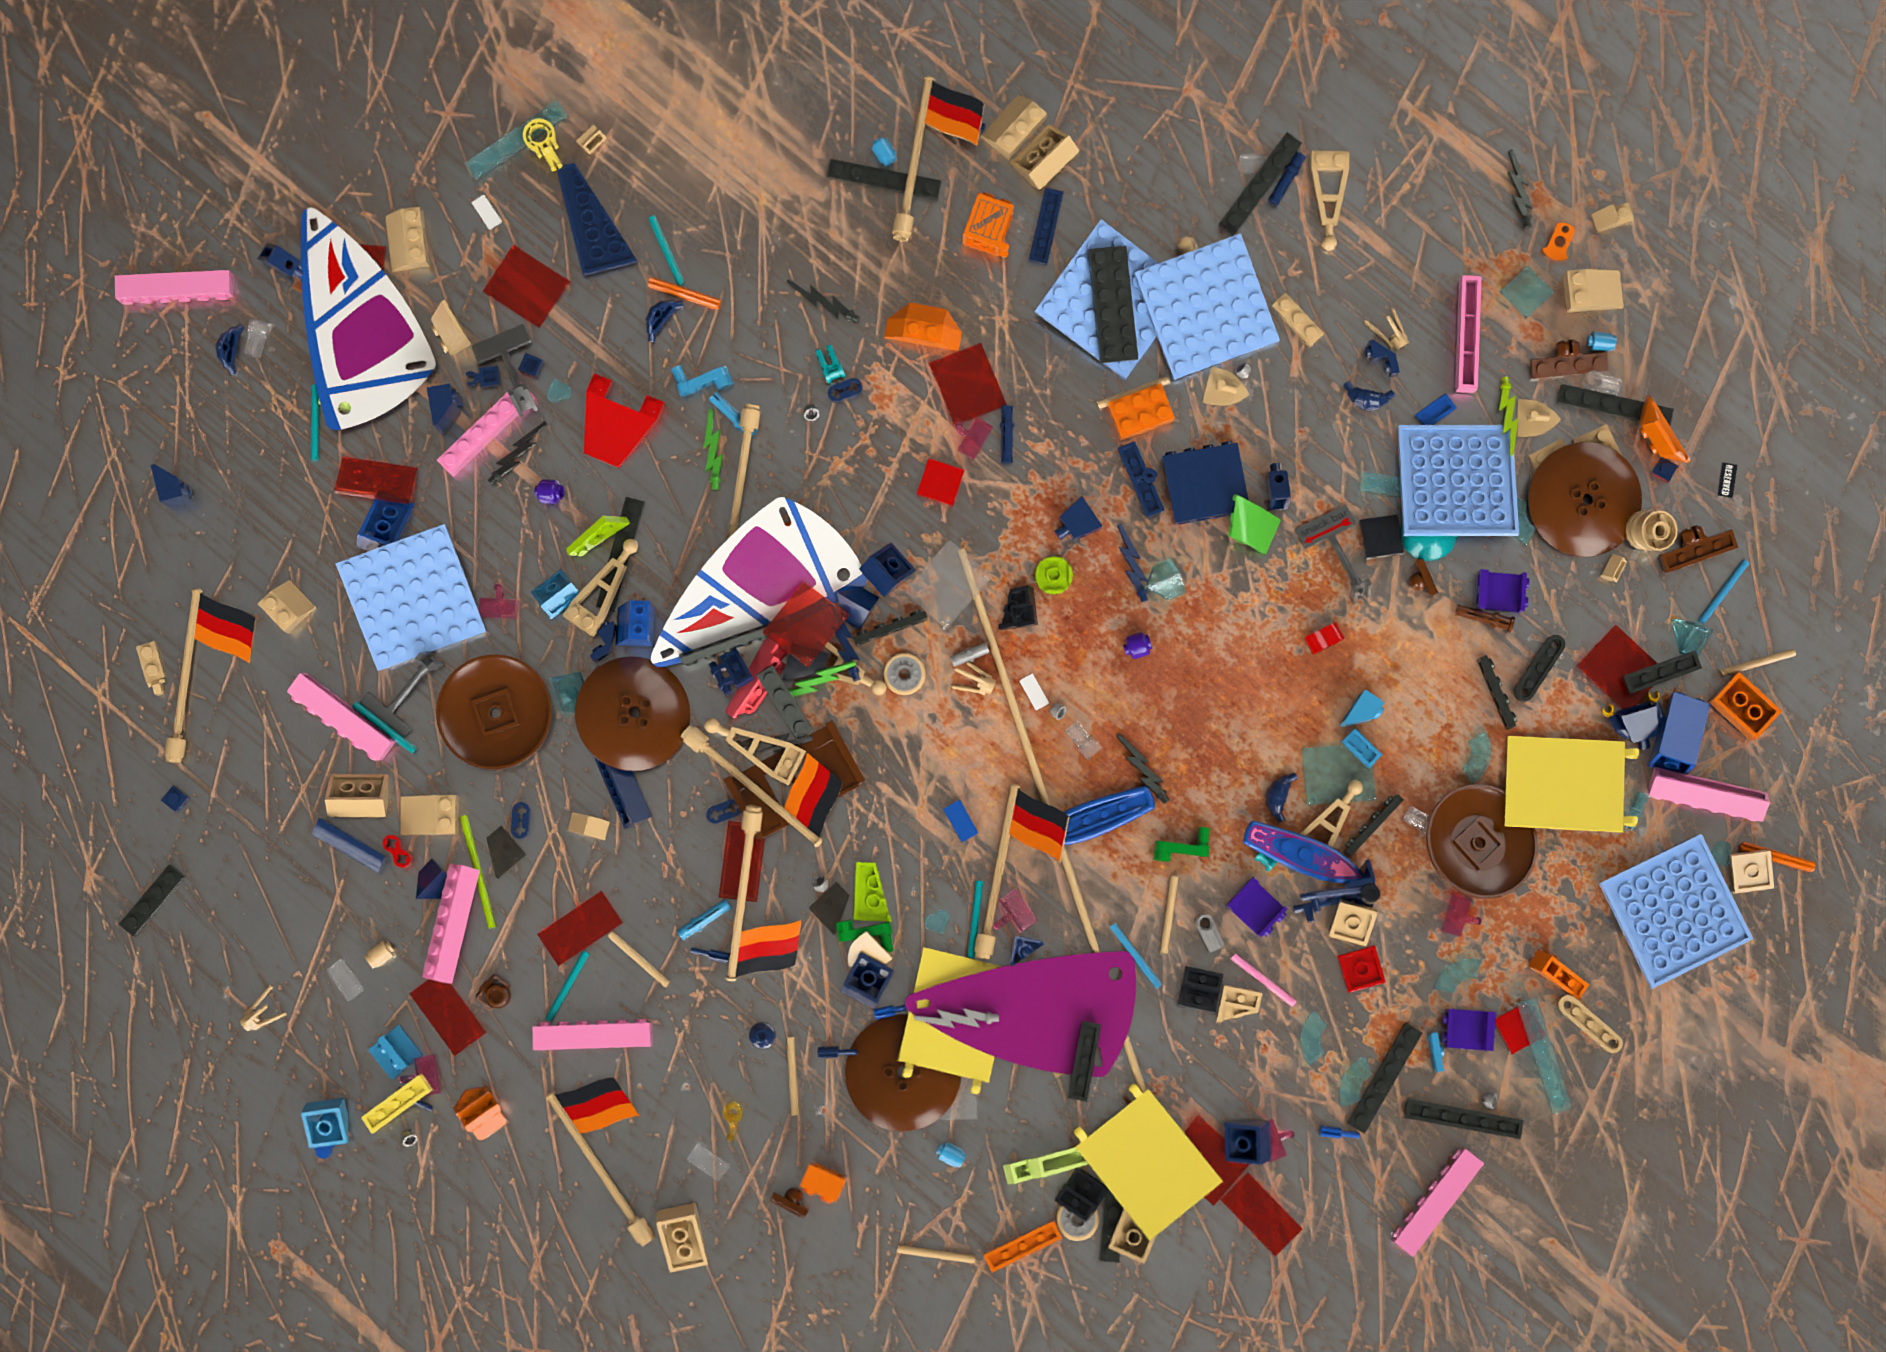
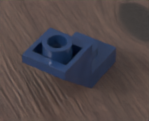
M1369 340L1365 347L1367 358L1370 357L1371 362L1386 359V362H1384L1385 372L1389 373L1390 378L1398 376L1400 370L1396 354L1375 340Z
M613 621L603 623L600 630L597 631L605 645H598L592 650L593 653L590 656L595 663H598L612 653L617 628Z

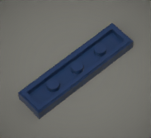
M1045 187L1029 257L1031 262L1044 265L1048 263L1064 191Z

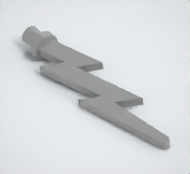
M963 1008L968 1017L937 1010L942 1018L914 1016V1019L953 1028L955 1027L951 1021L979 1027L975 1019L991 1024V1022H999V1014H991V1012L985 1014Z

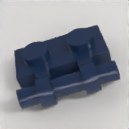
M736 647L734 650L719 656L722 661L719 665L715 661L709 663L712 676L716 677L718 687L726 696L732 693L730 688L732 684H735L737 689L754 680ZM727 670L730 676L724 678L722 673Z

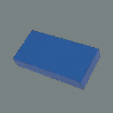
M1445 393L1414 416L1421 425H1434L1457 407Z
M960 800L943 809L961 842L978 834L975 825Z

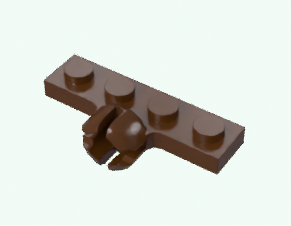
M1577 340L1559 341L1557 343V354L1554 357L1530 359L1532 379L1608 371L1607 352L1582 354L1580 352V343Z
M1696 525L1690 527V529L1686 528L1681 532L1683 540L1681 547L1659 556L1664 572L1669 573L1736 549L1738 545L1733 529L1707 537L1704 528Z

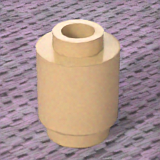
M1188 236L1178 240L1179 244L1176 245L1180 256L1198 249L1194 239L1188 238Z
M382 940L368 950V954L364 957L370 966L375 968L394 956L392 952L395 950L388 941L385 943Z

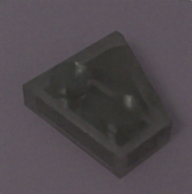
M502 825L486 838L497 879L502 877L527 855Z

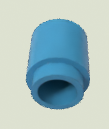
M880 137L872 143V151L879 162L884 164L885 167L898 159L896 151L887 138L883 139Z
M1592 331L1591 335H1588L1587 346L1590 347V350L1606 352L1615 350L1617 343L1616 335Z
M947 1141L945 1144L941 1143L936 1151L939 1160L953 1167L957 1166L960 1168L966 1157L963 1149Z

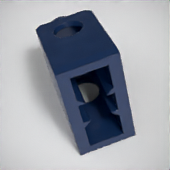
M266 243L257 258L284 276L291 277L293 275L300 279L301 275H303V270L298 266L300 260L278 245Z
M1281 463L1270 464V472L1267 474L1268 511L1288 509L1291 499L1288 472L1286 470L1282 471Z
M1082 496L1059 517L1062 526L1054 530L1059 540L1069 535L1073 541H1076L1101 530L1102 524Z

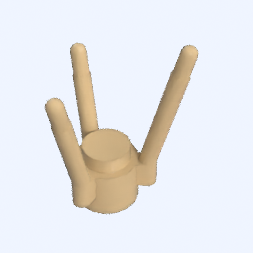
M1394 308L1391 309L1397 327L1389 315L1386 317L1394 331V334L1390 336L1391 341L1370 322L1364 321L1372 331L1388 344L1390 349L1394 347L1397 351L1409 343Z
M969 661L967 665L981 674V678L957 667L955 668V671L977 681V687L980 689L952 685L953 689L975 692L985 695V693L991 694L996 680L992 679L991 675L985 673Z
M272 985L268 986L252 1006L243 1013L244 1016L239 1019L245 1030L250 1031L253 1028L256 1031L261 1026L286 1015V1012H283L258 1023L260 1021L258 1015L268 1005H264L256 1012L253 1010L272 989Z

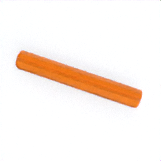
M651 277L648 282L649 288L716 310L719 309L721 300L654 277Z
M1742 842L1739 851L1750 852L1768 848ZM1769 849L1771 851V860L1809 872H1813L1816 863Z

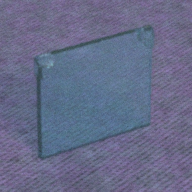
M1344 745L1302 748L1307 806L1331 804L1336 799L1342 800L1348 791V783L1352 780L1360 781L1363 785V790L1360 794L1354 795L1350 802L1376 801L1373 765L1368 769Z

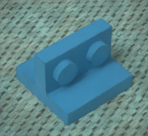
M560 569L532 590L531 593L552 619L570 605L572 600L579 594V591L562 569Z
M400 1025L387 1035H382L377 1039L378 1042L368 1049L391 1080H394L423 1056L422 1052Z

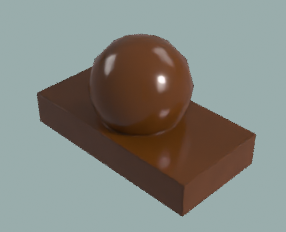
M1424 559L1417 560L1416 563L1420 572L1411 575L1409 584L1416 591H1421L1427 587L1433 597L1439 592Z
M798 1188L788 1189L784 1197L773 1193L770 1199L771 1203L802 1219H805L809 1211L800 1206L803 1201V1194Z

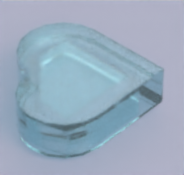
M555 379L547 392V398L552 403H558L561 399H569L572 395V390L568 385Z
M1726 841L1718 842L1711 852L1715 862L1722 866L1731 865V845Z
M940 910L935 915L927 916L925 926L930 930L944 934L949 921L948 913Z

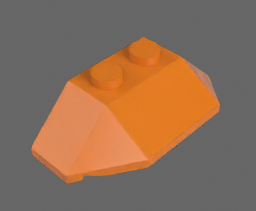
M909 302L887 319L884 338L958 352L962 332L947 309Z
M1650 394L1647 395L1639 420L1641 425L1639 430L1644 438L1648 437L1651 441L1649 447L1654 455L1658 453L1663 458L1689 463L1691 461L1654 399Z

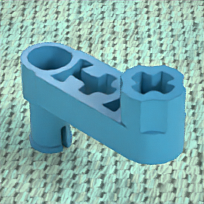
M682 365L671 369L677 383L676 388L681 397L714 383L718 390L726 389L734 384L726 366H721L691 380H687Z

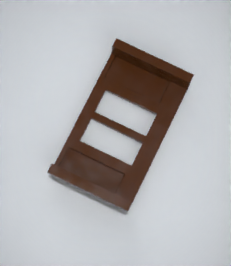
M831 720L825 724V727L809 735L812 736V741L796 746L805 750L806 753L810 754L842 781L838 796L840 798L862 786L865 779ZM785 749L761 762L772 771L775 770ZM757 765L741 772L779 804L764 776L767 774ZM794 775V777H793V779H792V781H791L793 784H794V782H795V780H796L795 775ZM728 776L723 779L742 815L746 805L761 807V812H763L761 830L754 835L756 840H763L790 825V823L734 776L732 778Z

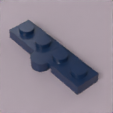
M1133 441L1118 447L1117 451L1146 519L1164 512L1163 505L1153 485L1157 479V472L1153 468H1146L1136 442Z

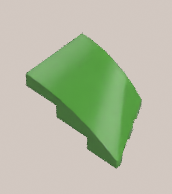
M1234 494L1235 508L1234 513H1231L1228 536L1238 543L1249 545L1258 552L1266 554L1281 520L1258 505Z

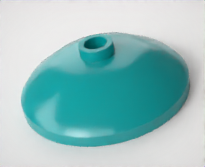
M1401 523L1400 529L1403 546L1410 555L1417 559H1424V561L1439 560L1445 557L1456 544L1457 536H1403V523Z

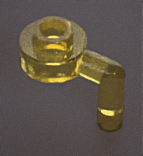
M737 1102L728 1103L723 1111L725 1120L730 1124V1131L727 1135L729 1141L735 1139L737 1122L743 1116V1108ZM731 1109H736L737 1113L733 1114Z

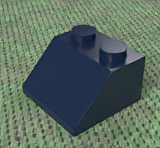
M151 465L159 501L162 504L171 508L191 502L192 490L190 485H187V483L159 466Z
M892 542L871 555L859 568L883 597L893 592L916 571Z
M860 952L839 991L874 1009L894 970Z
M1251 1119L1224 1123L1226 1161L1262 1165L1271 1160L1270 1121Z

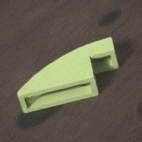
M1076 1147L1006 1164L1003 1165L1007 1184H1015L1088 1165V1163Z

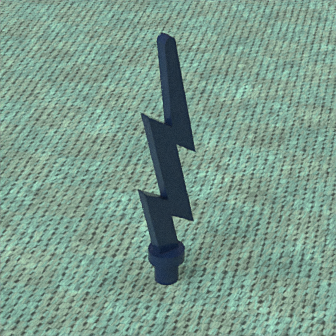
M1119 523L1117 527L1127 549L1118 548L1133 571L1125 572L1135 587L1136 594L1140 597L1141 603L1149 601L1147 597L1148 591L1143 587L1140 580L1148 582L1134 559V557L1141 559L1122 524Z
M831 604V610L840 629L831 627L846 651L837 650L844 663L852 661L851 659L860 661L846 638H853L834 604ZM853 666L848 668V673L852 676L853 681L860 680L859 667Z

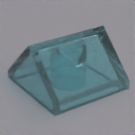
M581 672L549 678L561 715L567 717L575 714L576 699L584 683Z

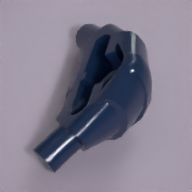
M661 300L649 309L645 319L649 342L656 341V333L659 332L671 314L675 312V309L683 307L682 300Z
M241 324L221 333L215 345L217 358L223 367L227 368L230 375L237 373L233 364L235 363L239 333L244 330Z
M1350 380L1343 384L1348 391L1347 395L1353 402V405L1364 411L1378 410L1380 407L1388 404V400L1395 397L1392 390L1384 394L1366 388H1354Z
M1295 772L1273 780L1266 791V805L1278 823L1285 820L1281 811L1284 810V804L1291 787L1290 783L1298 779Z

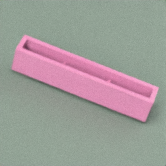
M229 270L115 276V298L125 305L133 304L135 301L150 304L156 300L162 303H169L171 300L176 299L180 302H188L190 299L208 301L209 298L227 300L228 297H234L233 274Z
M1462 275L1459 280L1455 392L1474 393L1478 389L1482 276Z
M508 392L437 459L453 477L519 415ZM530 392V394H531L533 400H535L536 398H535L534 395Z
M306 672L299 673L287 690L292 700L306 706L305 709L309 713L317 714L325 725L333 726L337 729V734L344 738H349L354 747L362 748L367 752L366 755L374 761L384 759L396 742Z
M1654 767L1648 784L1649 796L1655 799L1670 800L1676 804L1683 803L1693 808H1705L1711 812H1722L1732 817L1740 816L1750 821L1757 820L1763 822L1770 804L1767 792Z
M457 864L449 865L423 969V978L452 984L480 870Z
M635 1019V1023H627V1020H615V1024H608V1020H598L595 1025H588V1021H576L577 1025H569V1022H557V1026H549V1022L538 1023L537 1027H533V1050L652 1046L651 1023H646V1019Z
M1465 1148L1457 1149L1451 1157L1453 1159L1449 1166L1446 1164L1439 1173L1441 1174L1440 1178L1437 1181L1434 1180L1429 1185L1427 1195L1419 1198L1416 1203L1418 1207L1414 1212L1410 1211L1404 1219L1406 1221L1402 1228L1398 1227L1392 1235L1394 1237L1392 1241L1412 1257H1414L1484 1164Z

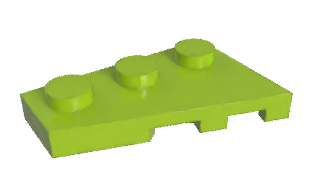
M602 516L569 545L566 551L568 555L583 556L589 550L630 524L627 517Z
M855 862L853 920L892 922L876 863Z

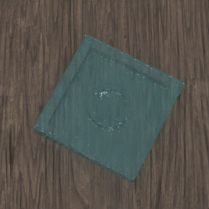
M1528 265L1500 293L1527 319L1553 295L1554 291Z

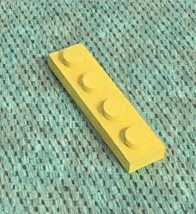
M420 1074L361 1118L371 1134L375 1133L433 1089L424 1075Z

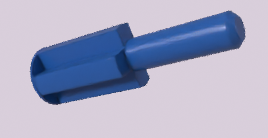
M891 1005L873 1009V1013L877 1020L894 1016L895 1013L905 1011L907 1008L905 1005L897 1007Z
M1321 1125L1319 1129L1320 1137L1339 1139L1341 1136L1350 1138L1360 1137L1358 1132L1342 1131L1341 1128Z

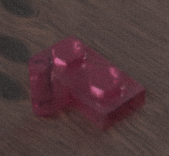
M977 417L969 430L963 428L961 422H957L955 424V431L965 437L958 451L975 460L993 426Z
M497 583L493 587L496 591V598H480L479 612L482 618L518 619L519 601L503 599L504 588Z
M1015 889L999 900L1007 914L994 923V928L1000 929L1013 920L1022 932L1037 922L1038 919Z
M1452 894L1442 925V932L1461 937L1465 922L1472 925H1480L1482 923L1480 917L1467 915L1471 904L1470 899Z
M435 1055L413 1058L416 1074L400 1076L399 1082L402 1084L409 1083L418 1075L423 1074L433 1089L425 1096L441 1093Z
M1269 1119L1267 1121H1270L1271 1160L1268 1162H1272L1287 1156L1281 1140L1293 1138L1295 1133L1292 1130L1278 1133L1274 1120Z

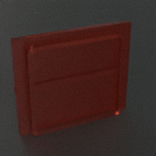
M1615 625L1584 657L1577 667L1622 709L1635 706L1648 694V691L1653 686L1628 694L1622 676L1658 663L1623 630Z

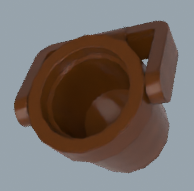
M492 974L481 985L475 997L490 1010L493 1008H503L511 1000L509 989L511 985L498 975ZM495 979H497L498 981H500V982L502 983V984L496 983V984H493V985H492V983L494 982ZM484 993H486L485 998L487 1003L481 999Z

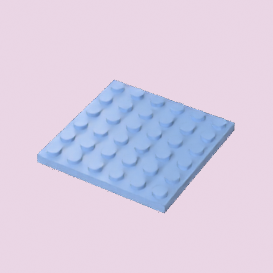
M1100 219L1034 312L1100 361L1088 249L1126 246L1139 359L1103 363L1120 377L1126 379L1157 336L1134 273L1159 263Z
M1241 233L1134 273L1173 380L1280 341Z
M1398 425L1403 536L1519 535L1514 454L1513 456L1509 455L1510 430L1502 434L1503 425Z
M446 524L433 527L336 563L378 671L415 658L420 652H431L487 631Z
M1702 834L1599 883L1650 989L1753 939Z

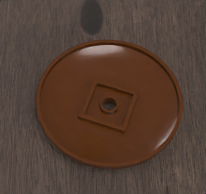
M1591 442L1569 444L1552 452L1536 469L1528 491L1529 514L1539 535L1560 552L1579 557L1601 555L1623 543L1627 539L1625 531L1629 518L1635 512L1641 511L1642 507L1641 486L1630 463L1615 450L1602 444ZM1585 494H1589L1592 497V502L1589 505L1583 502Z
M483 655L460 665L447 678L437 700L436 719L443 741L459 759L478 768L499 770L522 763L540 748L550 729L552 703L544 681L529 665L519 659L506 655ZM496 707L499 708L501 711L500 716L492 718L490 715L491 710Z
M621 657L602 664L585 680L576 699L575 723L583 744L599 761L619 770L643 771L664 763L680 748L684 740L681 738V735L690 724V705L682 684L666 667H656L647 658ZM632 707L639 710V716L636 718L629 715V709Z
M1473 784L1457 788L1437 803L1428 820L1426 846L1433 867L1450 887L1469 897L1493 899L1513 892L1527 880L1536 862L1538 851L1535 828L1505 826L1506 792L1499 788L1483 784ZM1476 838L1482 841V848L1476 847Z
M896 1014L873 1022L858 1035L850 1048L857 1049L858 1053L857 1055L847 1056L845 1081L853 1104L869 1121L888 1130L914 1131L933 1124L949 1110L957 1097L961 1076L913 1065L912 1075L909 1078L899 1077L897 1070L905 1066V1062L898 1061L908 1014Z

